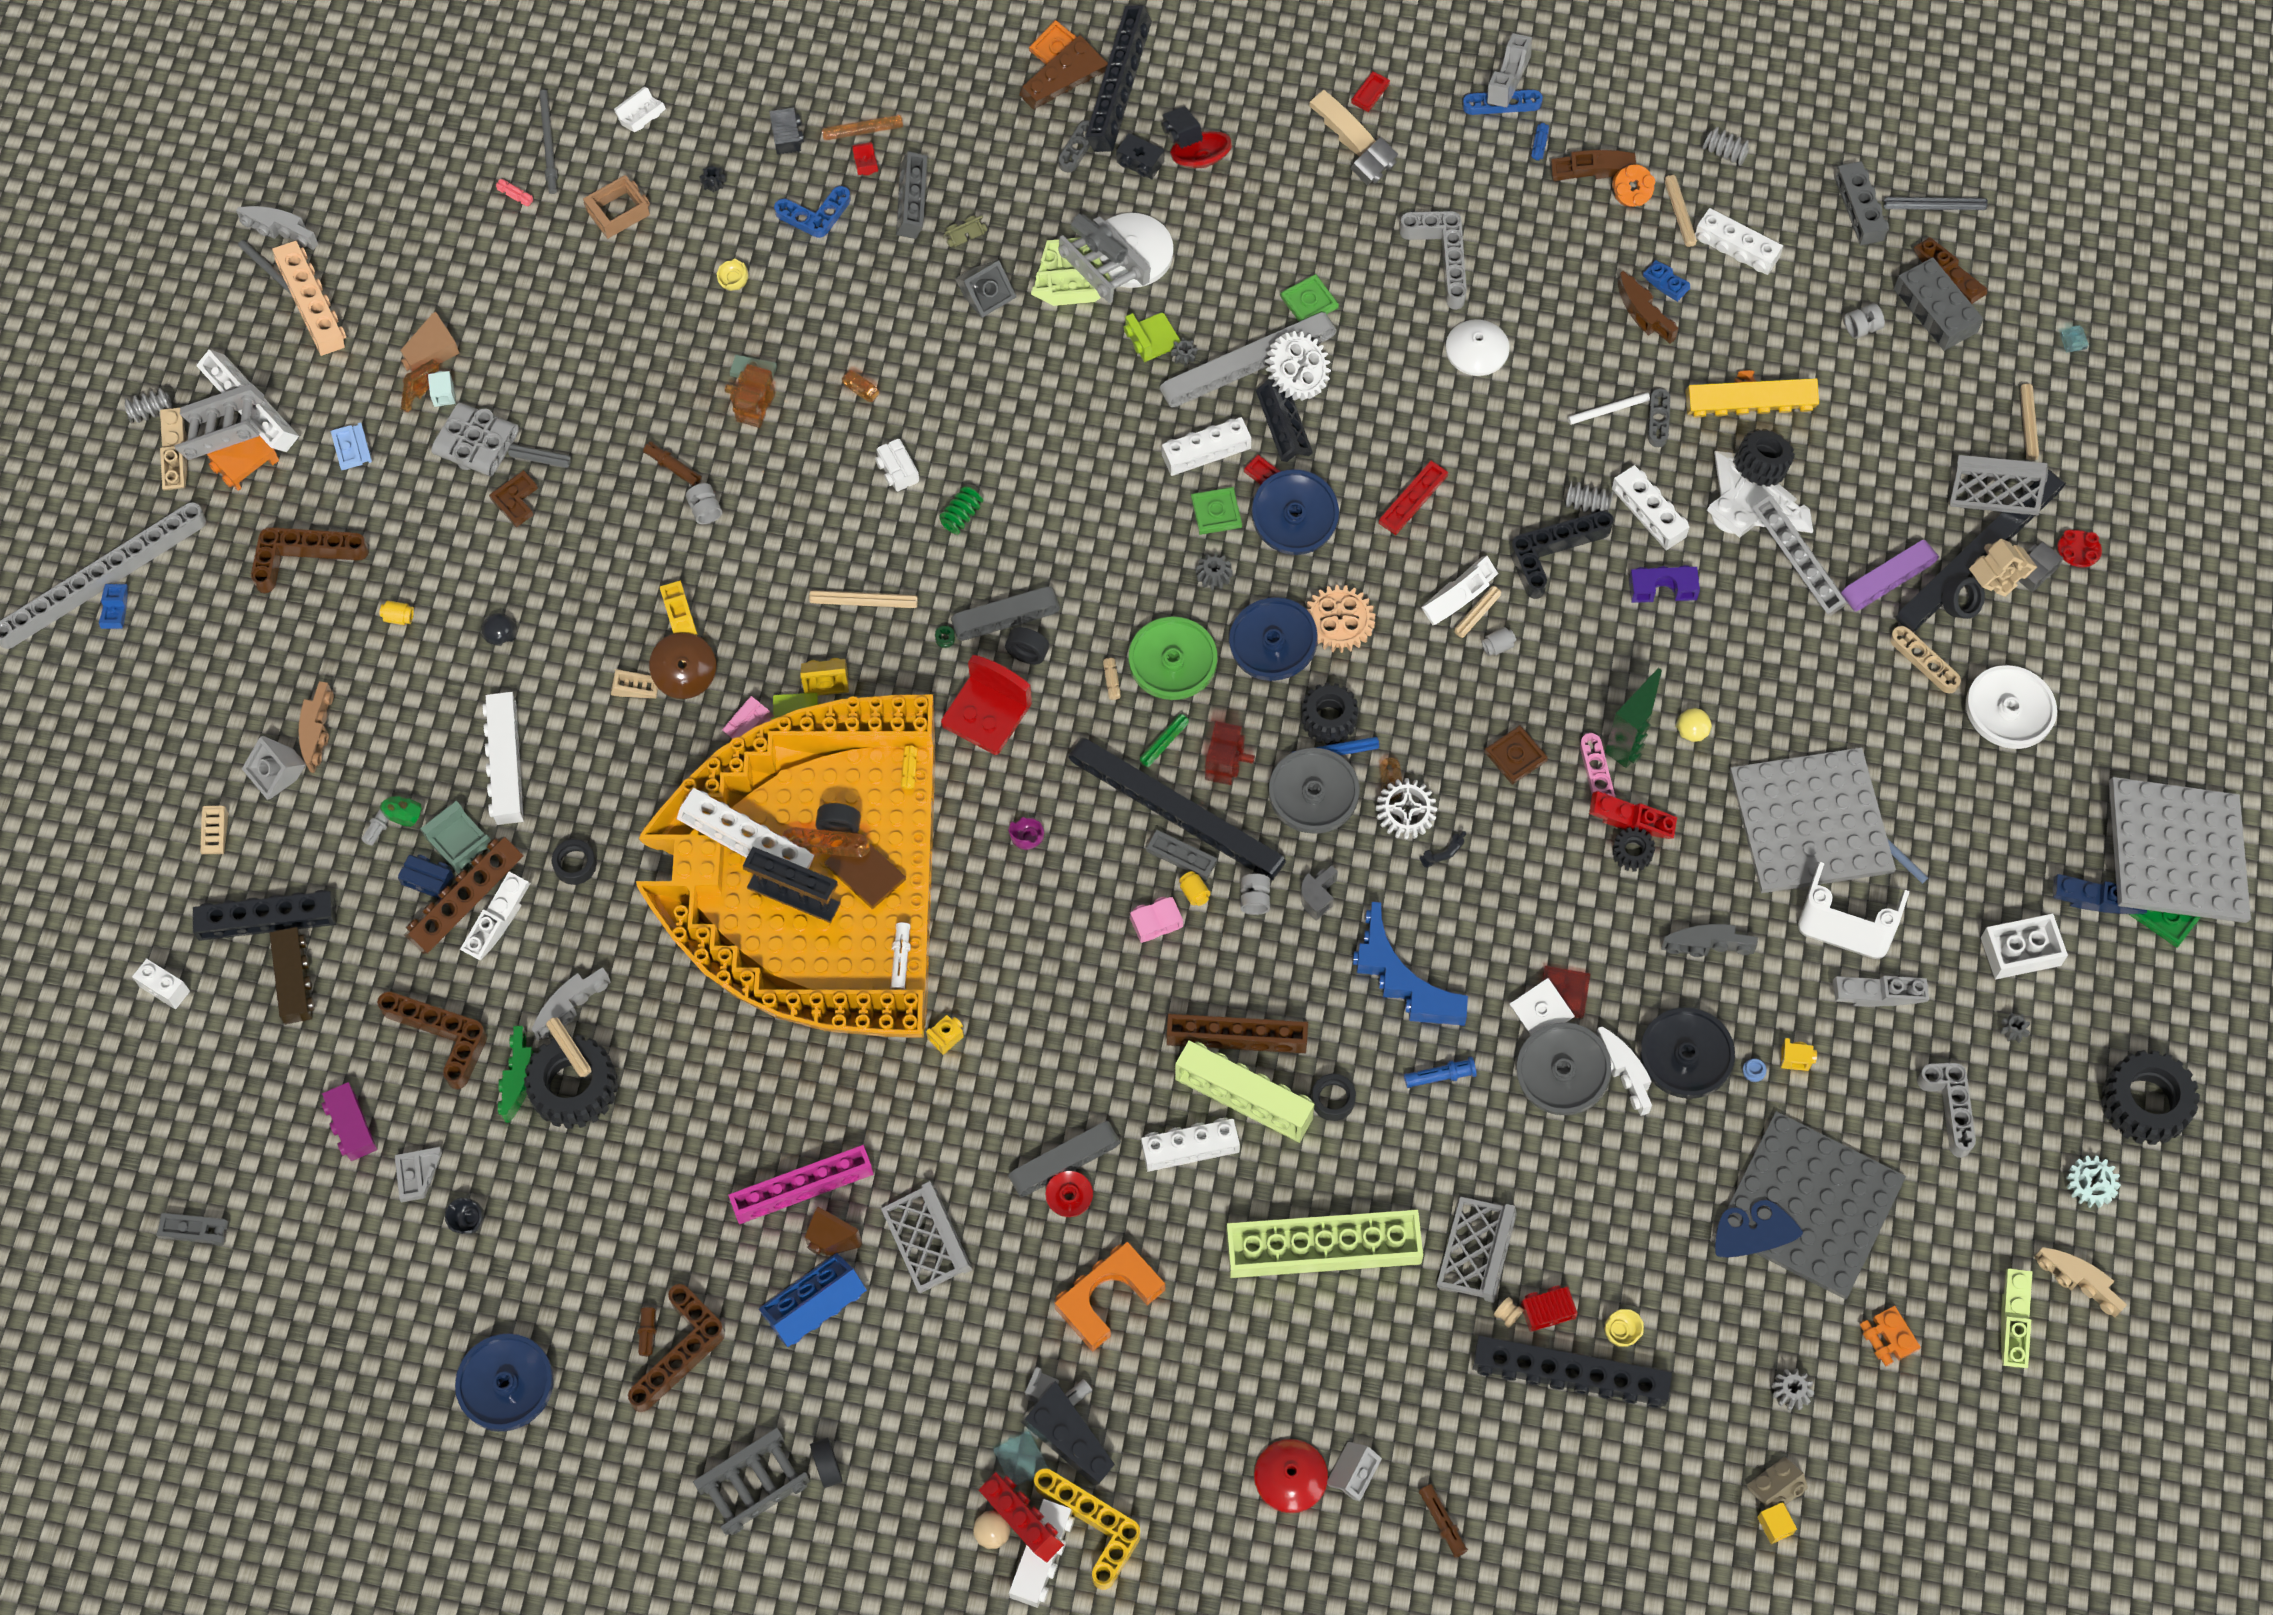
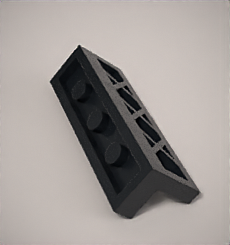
M1268 379L1256 389V393L1281 461L1288 462L1296 454L1310 456L1313 454L1293 397L1286 398V391H1283V394L1279 393L1280 386L1273 387L1272 385L1275 380Z

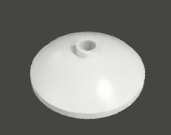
M1468 320L1458 324L1449 333L1446 340V354L1451 364L1463 373L1473 376L1489 375L1499 370L1505 364L1509 355V341L1506 334L1497 325L1485 320Z

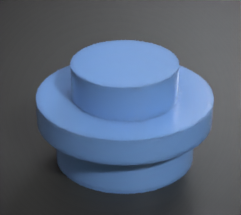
M1750 1059L1743 1066V1075L1752 1082L1761 1081L1767 1072L1765 1064L1758 1059Z

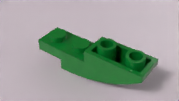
M523 1026L513 1027V1034H510L509 1037L510 1048H513V1056H509V1070H503L502 1079H499L498 1082L499 1092L502 1093V1101H498V1114L503 1117L505 1123L511 1122L527 1095V1089L524 1085V1078L527 1076L525 1069L528 1064L532 1065L530 1057L534 1051L532 1047H526L527 1033Z

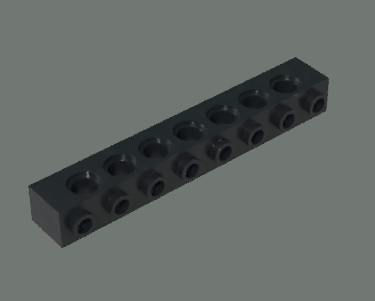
M1144 5L1125 6L1086 134V138L1094 152H1112L1114 150L1152 23Z
M1478 1336L1472 1369L1483 1376L1496 1374L1501 1375L1505 1380L1514 1381L1516 1378L1526 1380V1383L1531 1385L1549 1384L1551 1388L1557 1390L1570 1388L1574 1389V1392L1578 1394H1588L1591 1392L1598 1394L1600 1398L1604 1399L1617 1397L1622 1398L1623 1402L1635 1404L1637 1401L1647 1403V1406L1651 1408L1666 1406L1669 1399L1672 1372L1484 1336ZM1500 1355L1505 1359V1363L1497 1364L1494 1362L1493 1357ZM1525 1360L1529 1363L1530 1367L1522 1369L1518 1366L1517 1361ZM1548 1364L1553 1368L1554 1372L1545 1373L1541 1366ZM1573 1369L1577 1372L1578 1376L1570 1378L1566 1375L1565 1370ZM1593 1373L1598 1374L1602 1381L1599 1383L1593 1382L1589 1375ZM1614 1379H1623L1626 1383V1386H1616L1614 1383ZM1646 1383L1650 1387V1391H1641L1638 1384Z

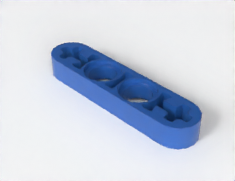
M1537 90L1515 91L1511 99H1516L1518 103L1515 105L1509 104L1506 108L1488 105V93H1473L1464 97L1463 110L1469 115L1536 111L1542 105L1543 96Z

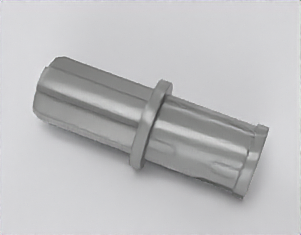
M387 805L389 810H394L392 805ZM380 809L375 818H371V824L362 837V841L367 845L373 846L382 830L387 828L386 824L389 819L383 815Z

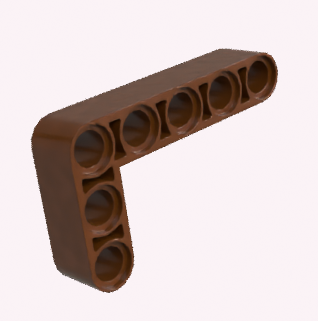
M265 528L258 537L251 578L259 592L269 593L276 586L282 556L358 561L368 556L369 548L364 537L359 533Z
M393 992L381 994L377 1003L386 1018L456 1042L444 1067L443 1075L449 1086L453 1089L465 1087L487 1042V1033L482 1024L465 1016ZM395 1003L393 1007L386 1008L387 1004ZM410 1010H416L413 1015L407 1016ZM431 1017H437L436 1021L428 1023ZM459 1024L456 1029L449 1030L451 1025ZM474 1031H480L476 1037H470ZM470 1052L466 1058H460L462 1053ZM461 1072L458 1078L451 1079L454 1073Z
M677 1284L671 1287L668 1297L673 1308L694 1330L631 1387L628 1392V1400L638 1412H645L650 1409L719 1345L725 1337V1330L720 1320L685 1285ZM679 1294L686 1295L685 1300L682 1302H676L675 1298ZM694 1311H702V1315L699 1318H691V1314ZM718 1327L719 1330L715 1335H708L707 1331L709 1328ZM698 1343L701 1345L698 1351H689L692 1344ZM674 1361H683L680 1368H671V1364ZM657 1377L665 1378L661 1385H653V1381ZM646 1394V1399L643 1402H635L637 1395Z

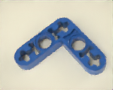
M843 186L834 188L816 213L790 200L780 199L774 205L775 215L778 219L814 237L821 238L830 231L850 204V191ZM827 209H834L836 211L833 215H826L824 213ZM805 215L807 219L800 222L796 220V217Z

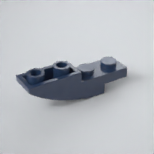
M2057 874L2054 877L2052 898L2070 902L2071 907L2116 914L2147 913V910L2118 906L2117 885L2115 883L2105 881L2102 884H2097Z

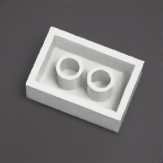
M2053 914L1990 926L1985 929L1981 936L1995 980L2058 967L2063 964L2068 956Z

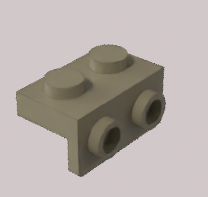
M1783 1457L1747 1484L1748 1490L1764 1504L1765 1509L1779 1503L1787 1505L1808 1489L1804 1473L1786 1457Z

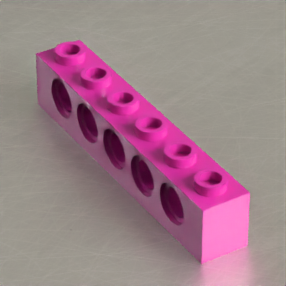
M864 1145L731 1193L728 1196L740 1225L874 1174Z

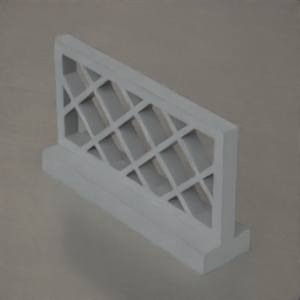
M1959 455L1950 502L1951 507L2039 515L2045 483L2048 478L2047 463ZM1962 474L1972 475L1974 479L1964 484L1961 476ZM1988 476L1994 477L1996 481L1986 486L1982 480ZM2008 479H2016L2018 484L2009 489L2004 482ZM2030 481H2040V486L2032 491L2026 484ZM1979 483L1983 490L1974 495L1969 488ZM2001 485L2005 492L1996 497L1991 490ZM2023 487L2027 494L2018 499L2013 492ZM1964 491L1970 496L1965 501L1956 500L1957 495ZM1988 493L1992 500L1988 503H1981L1978 498ZM2010 495L2015 501L2010 505H2003L2000 500ZM2032 497L2036 502L2035 508L2025 507L2023 502Z
M930 1181L923 1184L921 1189L881 1208L918 1293H922L962 1272L965 1274L973 1270L937 1189ZM922 1196L925 1201L922 1211L912 1209L913 1200ZM896 1208L905 1210L900 1222L892 1220L889 1212ZM909 1212L920 1215L916 1227L904 1224ZM924 1217L934 1221L931 1232L920 1229ZM903 1227L914 1231L910 1243L900 1239ZM918 1232L929 1236L925 1248L914 1245ZM933 1238L943 1241L944 1245L941 1253L929 1250ZM912 1248L923 1251L919 1264L911 1262L909 1259ZM928 1253L939 1257L935 1269L923 1266ZM943 1258L952 1261L955 1269L947 1273L939 1271ZM921 1270L933 1272L930 1281L921 1285L918 1279Z
M1460 1197L1437 1282L1438 1288L1482 1297L1485 1301L1494 1303L1517 1215L1514 1205L1506 1204L1501 1206ZM1464 1205L1473 1206L1478 1213L1466 1219L1462 1213ZM1491 1210L1500 1212L1498 1220L1491 1224L1484 1217V1214ZM1481 1217L1486 1227L1475 1233L1469 1223ZM1467 1226L1472 1235L1460 1241L1456 1235L1457 1230ZM1490 1231L1494 1237L1493 1241L1483 1246L1478 1237ZM1475 1239L1481 1249L1469 1255L1463 1245ZM1461 1248L1466 1257L1454 1263L1450 1257L1451 1253ZM1484 1252L1488 1259L1487 1264L1478 1269L1472 1259ZM1469 1261L1475 1271L1463 1277L1458 1267ZM1455 1269L1460 1280L1453 1284L1444 1282L1445 1275ZM1478 1275L1482 1281L1480 1290L1470 1288L1466 1281Z

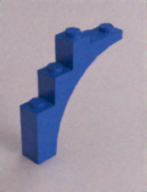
M1372 902L1371 910H1366L1365 923L1370 924L1369 931H1365L1364 944H1359V951H1354L1353 965H1357V973L1380 975L1379 989H1383V997L1406 999L1405 1013H1410L1409 1021L1465 1026L1468 996L1436 988L1412 973L1394 953L1386 937L1382 922L1381 902Z

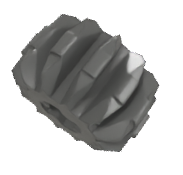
M1217 553L1213 557L1206 554L1205 559L1198 561V566L1196 567L1197 581L1202 582L1203 588L1210 586L1212 591L1215 586L1222 589L1223 584H1229L1230 578L1233 575L1231 562L1226 561L1225 555L1218 558Z

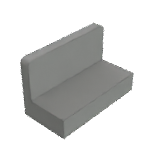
M1348 1442L1328 1478L1327 1485L1342 1490L1353 1500L1360 1501L1382 1458L1368 1446Z

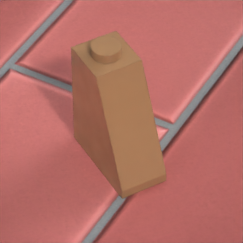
M436 312L430 315L400 350L403 359H401L403 367L406 371L410 370L414 377L459 354L455 340Z

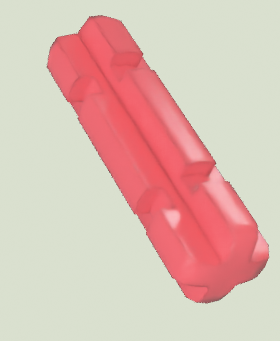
M500 179L496 183L498 191L505 193L518 202L521 201V204L525 206H530L534 200L532 195L527 192L524 193L522 189L511 183L508 184V181Z

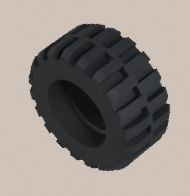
M576 1035L572 1040L590 1066L593 1077L588 1088L580 1095L571 1098H561L552 1094L550 1090L554 1076L563 1068L572 1066L555 1038L550 1039L551 1043L547 1046L543 1043L538 1048L540 1051L538 1054H532L530 1057L532 1065L528 1064L525 1069L527 1076L524 1078V1085L534 1109L540 1114L542 1119L546 1122L550 1120L552 1125L557 1127L564 1124L565 1128L573 1129V1125L578 1124L579 1128L586 1126L587 1121L596 1122L599 1120L598 1115L600 1113L605 1115L608 1112L609 1108L607 1105L608 1103H614L616 1098L614 1092L618 1091V1083L616 1081L618 1077L610 1056L602 1045L598 1046L597 1042L591 1038L586 1041L583 1035Z
M2145 1050L2137 1051L2135 1055L2129 1054L2122 1061H2119L2108 1075L2101 1093L2104 1096L2101 1100L2102 1107L2107 1108L2104 1113L2107 1120L2112 1119L2114 1122L2111 1126L2116 1131L2120 1129L2124 1132L2122 1136L2127 1139L2131 1136L2135 1138L2136 1143L2140 1144L2144 1141H2147L2149 1145H2156L2159 1141L2166 1143L2180 1135L2193 1120L2198 1110L2197 1104L2200 1101V1094L2195 1093L2198 1085L2196 1081L2191 1080L2193 1074L2189 1069L2185 1070L2182 1067L2184 1063L2179 1059L2176 1062L2171 1059L2172 1055L2165 1053L2162 1056L2156 1050H2151L2149 1054ZM2136 1081H2148L2159 1086L2168 1097L2170 1104L2169 1112L2153 1114L2140 1108L2131 1095V1084Z

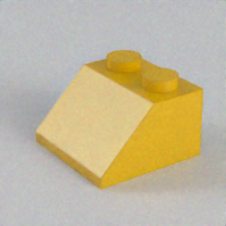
M832 658L829 661L819 662L811 660L807 663H801V680L804 693H817L818 696L849 693L846 659Z

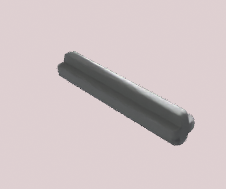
M511 444L508 449L509 456L566 468L571 463V456L515 444Z

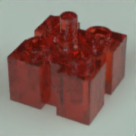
M1215 721L1205 762V780L1232 785L1233 778L1238 777L1239 761L1250 764L1254 763L1255 755L1244 753L1245 736L1242 735V726Z

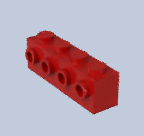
M995 1472L980 1487V1493L1032 1552L1047 1563L1064 1546L1056 1536L1059 1532L1049 1522L1045 1524L1042 1520L1044 1515L1035 1506L1031 1508L1028 1505L1030 1502L1029 1498L1023 1492H1017L1014 1489L1017 1485L1007 1475L1003 1478Z

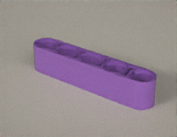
M1921 540L1851 583L1841 593L1849 603V606L1855 612L1859 611L1933 565L1938 560L1939 555L1926 540Z

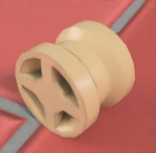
M1508 1297L1497 1308L1494 1316L1501 1318L1509 1328L1519 1318L1524 1309L1514 1305L1513 1300Z

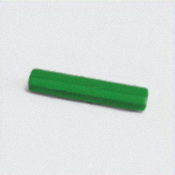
M1179 714L1140 757V762L1144 766L1150 767L1188 725L1189 719L1185 715Z

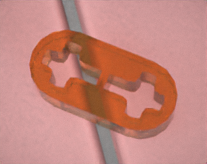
M849 370L842 377V382L847 388L868 402H873L880 394L879 390L871 382L852 370Z
M1389 757L1382 760L1379 771L1381 790H1388L1387 785L1390 782H1393L1395 786V781L1399 779L1402 783L1401 768L1399 762L1394 758ZM1387 765H1391L1393 769L1392 776H1389V771L1386 769ZM1402 793L1394 795L1390 800H1397Z

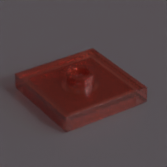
M1545 966L1542 982L1549 978L1575 1018H1584L1591 974Z

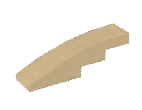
M1325 90L1310 101L1309 107L1324 118V124L1339 135V141L1359 157L1376 142L1360 122Z

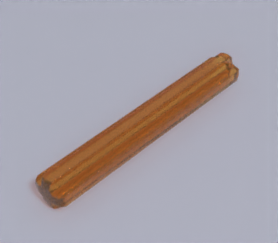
M898 115L823 128L822 135L824 140L890 130L903 127L902 117Z

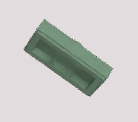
M735 355L730 376L772 384L777 364Z

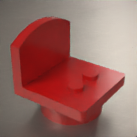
M972 655L968 661L970 677L941 719V724L944 729L994 755H998L1032 705L1031 685L1006 667L987 658Z

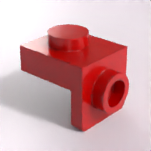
M873 143L853 145L852 149L858 175H871L874 172H878Z

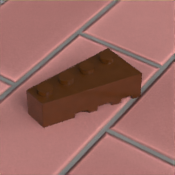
M1079 35L1023 85L1019 95L1034 110L1055 99L1057 96L1071 91L1074 87L1104 74L1108 63Z

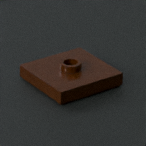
M1521 725L1485 748L1484 751L1512 785L1548 760V757Z

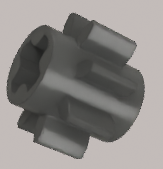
M1182 338L1181 342H1174L1171 356L1176 357L1175 363L1179 362L1184 366L1189 361L1194 363V355L1197 354L1198 348H1193V341L1189 342Z
M2010 1013L2008 1019L2004 1018L2001 1022L2004 1028L2000 1034H2005L2008 1042L2016 1040L2020 1043L2022 1036L2028 1037L2030 1034L2029 1030L2026 1029L2029 1027L2030 1022H2026L2023 1014L2014 1016L2013 1013Z

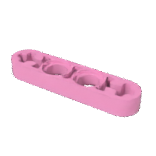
M1593 733L1585 734L1580 743V750L1591 794L1600 791L1615 797L1601 739ZM1588 741H1591L1592 744H1595L1593 748V754H1591L1590 746L1587 745ZM1592 760H1598L1601 762L1602 767L1594 769L1589 763ZM1603 780L1606 782L1607 787L1605 789H1598L1595 786V782Z

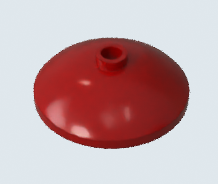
M1202 132V142H1195V144L1188 145L1183 149L1176 143L1171 149L1172 160L1184 167L1207 168L1223 159L1232 148L1231 138L1222 132Z
M1296 1439L1280 1440L1268 1446L1259 1456L1254 1470L1255 1486L1262 1500L1273 1509L1284 1513H1299L1313 1507L1323 1496L1328 1481L1327 1466L1321 1454L1310 1444ZM1293 1468L1295 1469L1296 1474L1290 1476L1288 1475L1287 1470Z

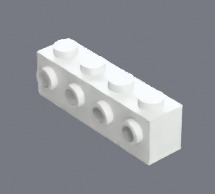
M1711 208L1708 209L1697 225L1695 233L1696 239L1700 242L1708 244L1719 252L1725 253L1735 258L1738 262L1745 263L1766 275L1770 273L1780 258L1783 245Z
M1242 417L1229 419L1223 424L1209 426L1200 432H1192L1185 437L1168 440L1162 444V457L1170 475L1173 476L1251 449V436Z
M1227 1118L1217 1119L1214 1123L1210 1124L1196 1123L1191 1128L1186 1129L1180 1127L1172 1128L1167 1133L1162 1134L1152 1132L1141 1138L1147 1172L1239 1153L1240 1150L1234 1119L1228 1120Z

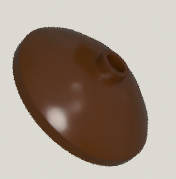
M675 633L662 639L653 649L649 661L650 675L654 684L664 694L676 699H689L702 694L711 685L716 673V659L711 647L702 638L690 633ZM680 661L687 663L684 669L678 667Z

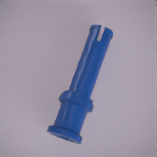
M1471 1056L1468 1057V1060L1453 1062L1452 1060L1444 1066L1405 1073L1404 1080L1406 1087L1410 1088L1447 1079L1454 1082L1461 1077H1476L1477 1074L1475 1063Z

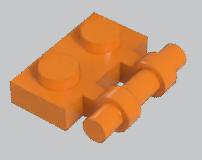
M1895 1306L1874 1316L1873 1321L1877 1325L1876 1327H1872L1868 1320L1860 1324L1864 1331V1338L1866 1341H1870L1876 1351L1874 1354L1878 1360H1882L1885 1367L1894 1363L1889 1354L1894 1353L1899 1361L1921 1348ZM1878 1335H1883V1337L1888 1343V1346H1884L1882 1344Z

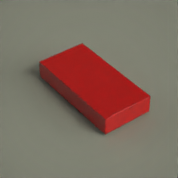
M1372 71L1351 99V104L1369 113L1390 85V80Z

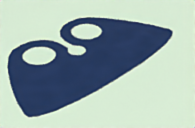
M1768 1200L1758 1201L1752 1206L1751 1216L1753 1221L1757 1223L1755 1229L1749 1227L1750 1220L1744 1210L1730 1208L1722 1214L1719 1221L1715 1254L1718 1257L1729 1258L1759 1253L1795 1241L1802 1236L1803 1231L1783 1209ZM1765 1205L1771 1209L1772 1216L1770 1219L1762 1220L1758 1217L1757 1209L1760 1206ZM1730 1214H1740L1743 1218V1224L1740 1227H1732L1728 1222Z

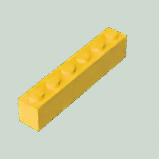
M1817 379L1689 385L1685 389L1687 415L1693 414L1695 418L1705 417L1709 413H1715V416H1726L1728 412H1736V415H1747L1749 411H1757V414H1768L1770 410H1779V413L1792 412V409H1800V412H1809L1819 405Z

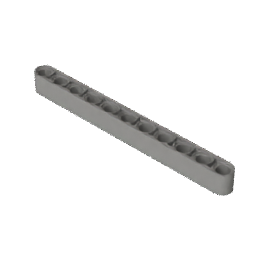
M196 503L184 505L0 621V646L4 649L13 648L102 592L105 584L118 582L202 529L206 524V517L200 506Z

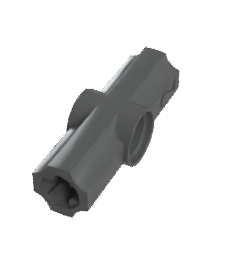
M1078 214L1074 217L1071 229L1085 240L1087 246L1093 252L1097 253L1100 251L1111 261L1118 264L1125 259L1128 249L1113 238L1111 231L1106 226H1098L1084 214Z

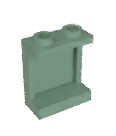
M457 801L420 828L426 840L457 874L463 869L465 871L472 866L470 863L472 859L479 853L483 855L488 850L487 844L491 841L490 837L485 835L466 815L462 806Z

